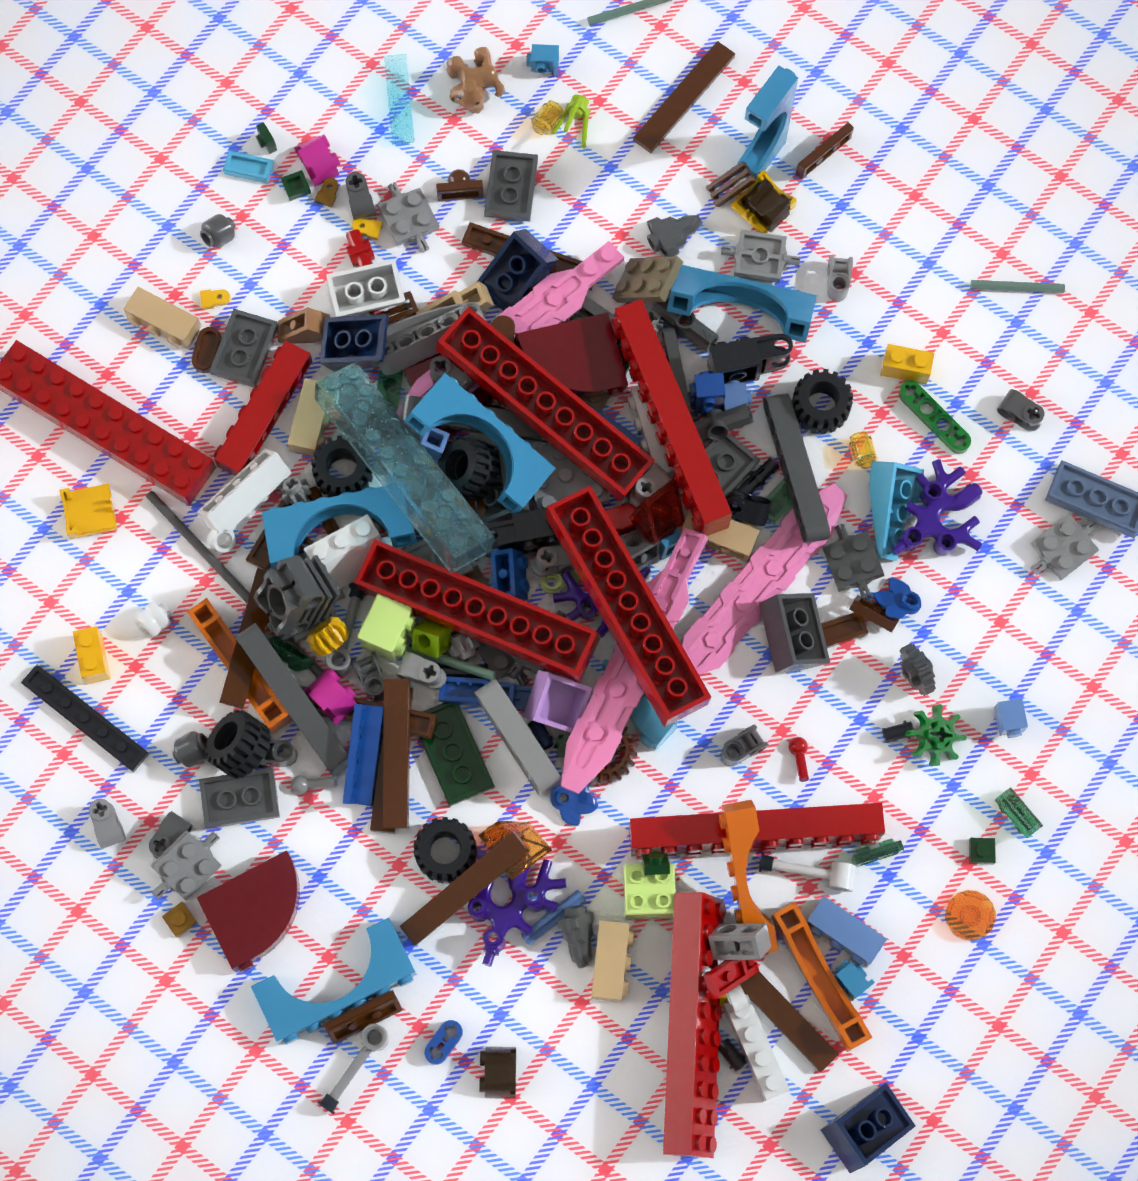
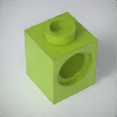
M425 619L412 630V650L438 658L450 649L451 629Z

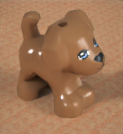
M479 47L474 51L475 59L473 61L477 67H468L460 56H453L446 62V71L449 77L452 79L458 77L461 80V84L454 86L450 90L449 98L452 102L465 107L475 114H479L484 108L485 91L482 87L493 86L496 89L495 96L501 97L505 93L504 85L499 80L497 71L492 65L490 51L487 47Z

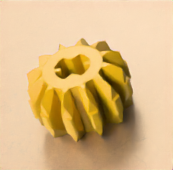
M335 616L326 619L313 628V631L308 634L307 642L313 652L315 651L317 655L325 656L343 645L348 639L350 632L345 623Z

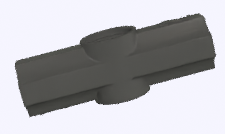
M668 297L665 302H655L651 309L657 312L658 315H661V319L674 327L675 333L679 337L687 338L705 353L719 339V335L696 319L693 312L690 316L668 312ZM687 321L690 325L682 326L680 322Z
M745 403L726 411L712 409L705 414L704 419L698 420L694 424L701 441L706 439L719 441L727 437L728 431L753 423L754 419L749 405Z

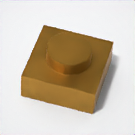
M183 902L161 916L177 938L198 923Z

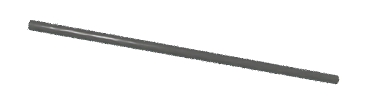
M150 491L146 498L247 604L250 594L248 590L156 493ZM292 637L282 640L317 678L324 672L298 643H295Z

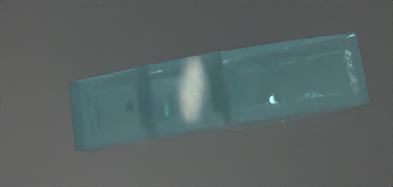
M407 54L384 55L392 145L415 143Z

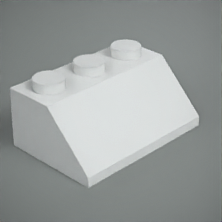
M395 259L326 274L336 317L352 316L406 303Z
M367 514L304 548L305 558L309 557L311 560L314 555H318L321 562L326 566L333 582L338 585L340 590L349 586L350 583H354L374 539L383 541Z

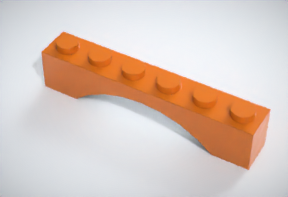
M205 598L189 609L187 613L228 670L237 639L208 598ZM255 666L247 698L266 726L274 734L293 721V719Z
M752 800L721 805L723 814H719L721 829L726 830L727 837L723 838L725 853H729L731 861L726 862L729 877H733L734 886H730L733 901H737L738 909L734 910L736 923H767L771 948L766 953L778 951L775 927L771 919L752 900L747 885L746 867L748 855L753 841L759 833L756 807Z
M796 902L774 913L771 916V920L846 1052L872 1039L873 1037L860 1014L849 1001L826 963L808 923Z

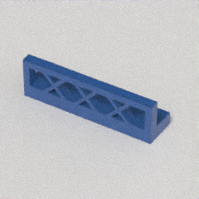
M363 704L354 705L343 804L373 806L384 722V707Z

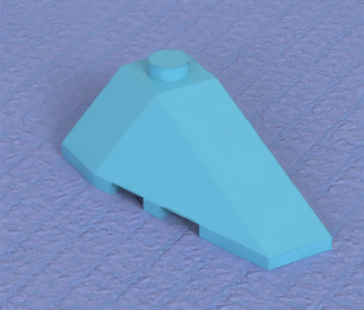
M872 461L869 491L878 558L897 561L899 555H895L891 548L899 543L898 539L904 534L907 521H911L913 518V514L904 509L909 501L913 504L914 501H919L922 487L915 478L922 473L924 474V469L897 462Z
M606 658L602 661V669L604 671L609 663ZM645 693L630 716V720L640 736V742L648 749L652 747L655 751L677 729L678 721L666 727L663 726Z

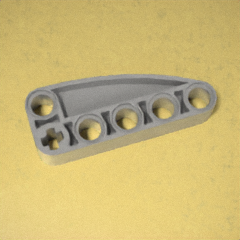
M467 302L440 307L389 325L387 328L384 362L378 363L384 375H393L439 353L436 351L437 341L468 306L486 320L477 302Z
M494 679L475 691L474 694L536 793L542 797L559 786L562 779L497 680Z

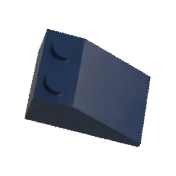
M527 229L513 231L477 282L479 281L486 285L492 301L504 311L509 306H514L533 291V287L546 278L559 259Z
M389 315L325 318L319 363L337 372L355 371L384 362Z
M884 1083L820 1130L851 1174L868 1165L916 1127V1125L888 1084Z

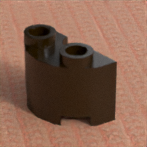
M767 179L758 182L737 202L745 211L749 209V213L754 214L759 223L770 233L790 215L788 208L791 204L790 200L784 194H779Z
M486 1046L485 1051H480V1066H485V1077H480L479 1092H485V1098L516 1099V1047Z

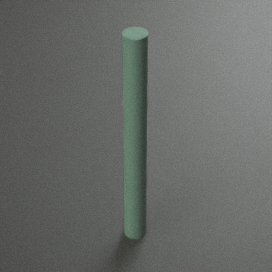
M641 0L589 16L587 21L589 26L672 0Z
M971 280L970 289L1064 293L1065 284Z
M409 644L406 652L416 654L424 659L491 681L496 677V671L443 654L438 658H434L412 650V644Z

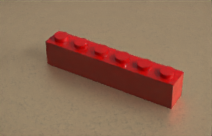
M286 340L282 347L279 346L276 349L272 364L264 369L260 384L253 387L250 393L251 399L247 405L241 407L238 413L239 419L235 425L229 427L226 433L227 439L223 445L217 447L214 453V461L217 467L234 476L257 456L313 362L310 352Z

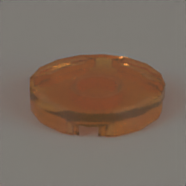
M965 890L957 893L949 900L945 909V921L956 937L965 941H976L984 938L992 931L996 922V911L993 903L986 895L974 890Z

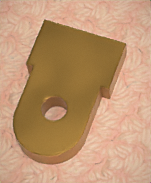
M330 177L324 180L320 191L317 192L315 197V203L333 207L336 200L335 195L339 187L335 178Z

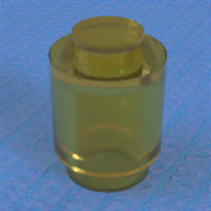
M552 100L544 103L531 120L533 130L539 135H549L562 118V107Z
M865 431L857 432L850 436L849 447L854 465L861 469L870 468L872 461H877L878 459L872 437Z

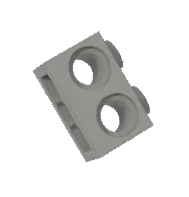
M767 923L719 924L708 936L713 960H760L771 948Z

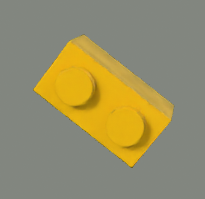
M887 344L880 376L905 381L912 380L927 385L935 353Z
M94 626L72 631L83 681L88 685L110 680L111 675L103 635L99 628Z

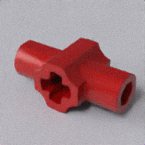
M358 229L349 231L346 234L349 243L346 249L353 267L373 264L372 260L375 259L369 240H363L362 234Z

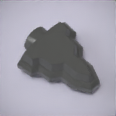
M685 215L678 219L671 216L664 219L659 217L650 219L646 222L651 234L647 235L648 243L655 253L661 250L665 257L677 256L679 249L686 245L687 237L697 231L702 221L698 215Z
M584 905L564 908L565 916L557 920L558 927L562 930L563 939L568 943L572 961L576 963L578 968H584L588 966V962L592 958L591 938L593 935L592 923L594 921V912L585 910Z

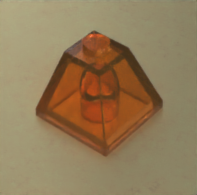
M498 820L478 835L488 852L513 831L517 833L530 850V852L505 872L511 880L552 851L551 847L529 822Z

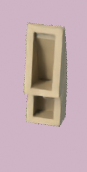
M478 281L460 292L456 290L420 309L416 312V315L440 307L467 302H477L483 312L493 307L494 304L486 285Z

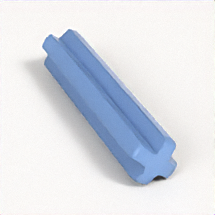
M579 890L573 892L557 905L555 912L549 911L531 925L533 931L528 936L521 933L522 939L528 945L533 944L556 926L558 919L565 916L564 908L584 904L586 902L585 896Z

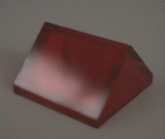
M672 479L645 499L628 518L652 545H656L685 522L678 485L675 479Z

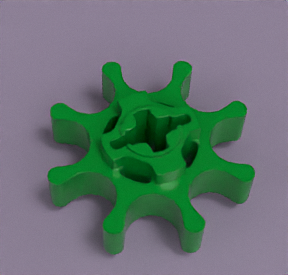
M942 704L932 706L933 714L930 719L923 710L915 711L913 715L919 720L920 727L917 731L913 729L906 730L905 732L906 736H915L919 740V746L916 750L912 751V756H922L924 751L929 752V765L931 767L940 766V755L942 752L946 754L948 760H957L959 756L953 751V742L955 740L965 741L967 739L966 735H957L953 730L954 723L961 718L960 715H950L948 720H945L942 716ZM930 733H934V734H937V735H941L942 738L935 737V736L931 735Z

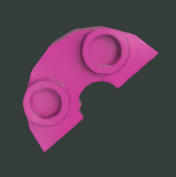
M325 134L294 147L301 163H303L315 187L322 184L325 179L334 178L339 175L337 166L340 165L339 159L335 152L330 153L328 149L330 144Z
M330 668L328 671H324L303 691L337 725L354 710V705L357 703L353 698L357 695L348 685L342 687L337 682L340 680V677Z

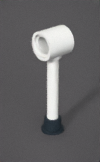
M762 852L759 872L761 870L772 871L774 869L828 879V888L842 892H853L857 866L845 862H832L831 869H824L775 860L773 856L764 855V852Z

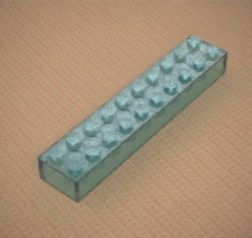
M357 362L315 383V400L451 574L491 552L494 535Z

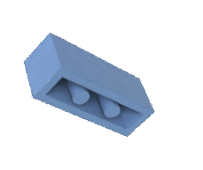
M825 896L821 898L806 921L814 936L820 938L822 935L830 941L828 944L838 952L844 950L851 955L850 960L861 967L863 965L867 967L871 965L887 940L880 933Z

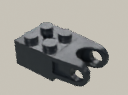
M773 334L753 338L747 336L740 337L736 341L729 343L725 341L717 342L709 347L708 371L723 373L724 384L732 380L740 381V383L758 381L760 375L784 369L789 364L793 341L788 335ZM778 340H784L788 344V349L782 346H775V343ZM785 358V361L782 363L774 362L776 360Z
M547 508L514 513L510 520L484 526L479 533L482 553L486 557L491 558V552H488L485 547L498 550L514 548L524 552L526 557L536 555L542 547L559 545L560 542L545 517ZM487 531H495V533L484 537Z

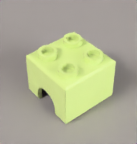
M377 594L357 638L361 641L362 649L371 653L375 652V655L395 663L398 657H404L408 647L405 642L408 636H411L413 628L418 623L415 622L416 617H414L411 607Z
M670 863V874L644 875L642 864H624L625 920L673 919L674 893H676L675 863Z

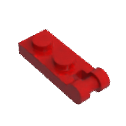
M725 960L705 973L703 976L710 999H719L759 972L758 963L754 962V960Z

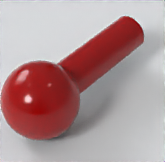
M794 737L790 740L788 748L790 753L795 756L799 781L806 782L809 780L805 759L808 743L802 737Z

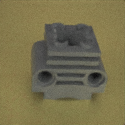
M297 555L279 560L276 568L267 570L264 575V581L253 598L259 608L266 614H271L269 616L270 626L275 635L279 636L282 641L301 634L308 629L311 623L317 624L319 620L325 621L341 593L338 585L333 582L326 566L321 562L318 555H314L311 560L309 557L305 558L304 561L301 556Z

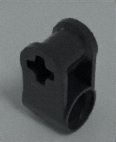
M738 490L731 491L727 495L728 505L731 512H734L731 518L745 521L755 526L762 527L766 525L772 506L771 500ZM734 501L738 502L737 507L732 506Z

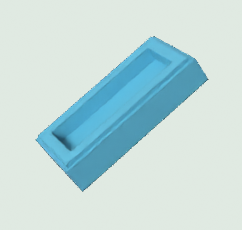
M229 150L223 173L268 184L274 161Z

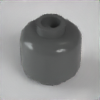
M216 214L202 223L200 236L207 246L221 248L234 239V229L236 226L230 217Z
M191 731L176 739L174 751L172 752L175 761L190 768L206 760L205 746L208 738L203 733Z

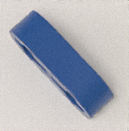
M445 1021L427 1044L424 1055L429 1063L433 1065L442 1064L463 1036V1029L457 1021ZM447 1026L449 1028L456 1026L457 1037L451 1036L447 1042L443 1041L447 1035L445 1028ZM441 1043L444 1044L440 1051L443 1055L442 1058L436 1057L432 1060L430 1058L432 1056L430 1049L432 1047L437 1049Z

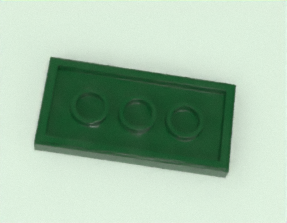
M444 702L423 711L438 716L432 740L420 738L449 807L495 788L459 704Z

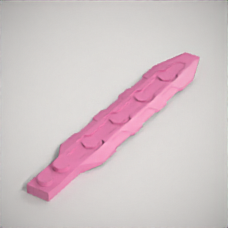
M608 241L574 269L548 275L533 287V291L514 306H509L498 316L505 315L514 321V338L520 332L565 322L582 308L589 288L624 261V256ZM444 367L442 369L436 368V372H439L440 370L445 372ZM430 370L416 380L407 396L424 397L435 385V382L431 379ZM474 382V385L467 392L472 393L480 386ZM401 404L394 417L407 430L412 427L406 422L401 421Z
M835 483L819 491L830 528V538L847 497V494ZM793 508L780 522L779 528L767 542L760 546L749 558V563L732 582H729L719 593V598L701 618L699 617L683 635L681 644L699 675L718 669L734 652V647L750 628L756 626L762 619L759 603L785 591L796 579V574L813 555H816L828 541L804 543Z
M684 528L665 568L647 582L672 629L680 621L689 602L688 579L708 540L705 534ZM617 643L614 646L615 651L603 675L599 676L593 688L594 693L582 717L577 720L566 742L561 787L577 794L611 761L623 737L621 734L634 708H637L644 694L641 685Z

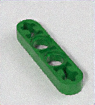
M910 380L901 385L899 390L900 400L953 453H965L971 445L970 435L917 382ZM906 389H913L915 391L913 395H905ZM921 396L922 399H920V400L918 401L917 405H915L914 403H915L916 399L918 400L919 397ZM922 404H929L932 406L933 412L931 414H924L921 412L920 406ZM944 420L948 422L950 428L947 431H941L937 427V422ZM955 430L954 435H951V437L948 438L947 436H949L952 433V431ZM956 439H964L963 445H955Z

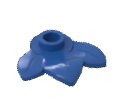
M893 577L889 578V590L878 591L873 594L875 601L881 607L886 608L885 615L893 619L903 618L906 614H916L922 605L920 596L911 591L908 584Z
M591 782L579 794L564 789L561 786H557L552 790L550 802L555 809L560 811L561 818L565 823L579 826L580 814H589L598 809L596 799L590 793H587ZM561 793H564L567 797L564 803L559 799Z

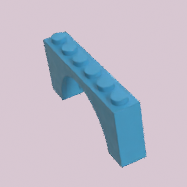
M780 65L777 66L745 111L744 119L759 129L737 164L741 161L746 162L755 181L757 180V175L768 168L787 140L799 77L792 70L784 69Z
M682 265L670 292L667 311L690 316L696 308L708 303L732 302L744 304L759 309L771 316L780 325L783 334L788 335L792 340L806 343L817 295Z
M446 373L442 375L404 420L422 437L432 428L447 423L466 424L486 434L499 449L506 470L505 485L497 501L512 514L519 513L556 469L548 458L541 456L528 441L520 438L512 427L499 420L492 410L485 408L473 394L464 390L456 379L449 377Z
M391 482L386 486L377 488L367 487L363 491L344 492L339 496L330 498L320 497L315 501L297 502L292 506L273 507L268 511L262 512L271 567L276 568L279 560L299 555L300 547L311 530L325 520L342 515H358L363 517L368 514L371 520L379 524L387 532L395 548L416 544L417 539L405 483Z
M389 917L366 928L371 944L369 966L361 982L344 997L325 1003L303 1001L289 994L275 975L251 986L277 1043L281 1044L284 1042V1045H288L299 1039L298 1034L306 1030L308 1034L322 1027L320 1023L328 1019L332 1020L344 1014V1011L352 1007L354 1009L366 1003L368 999L374 996L379 997L389 992V988L397 984L403 987L414 981L413 976L417 975Z

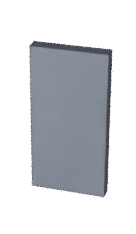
M1060 461L1044 501L1135 539L1138 533V492L1066 461Z

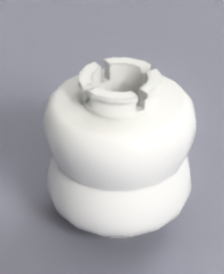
M152 601L145 609L136 613V618L139 622L135 623V625L144 636L149 633L152 637H156L162 629L167 628L171 624L168 616L172 614L162 602L158 605Z

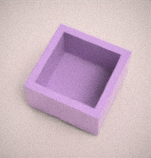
M538 670L523 717L571 733L577 720L582 717L586 709L592 687Z

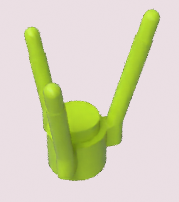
M579 94L572 96L570 103H567L564 112L552 130V134H556L569 114L564 127V132H568L573 119H580L583 116L582 148L586 147L588 118L591 112L587 108L589 100L585 96Z

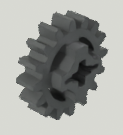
M910 643L902 647L899 652L902 659L900 664L904 678L907 679L912 688L919 690L920 695L926 696L934 692L936 689L934 684L936 683L933 678L936 676L933 672L932 662L925 656L923 651L920 652L919 648H916L915 644Z

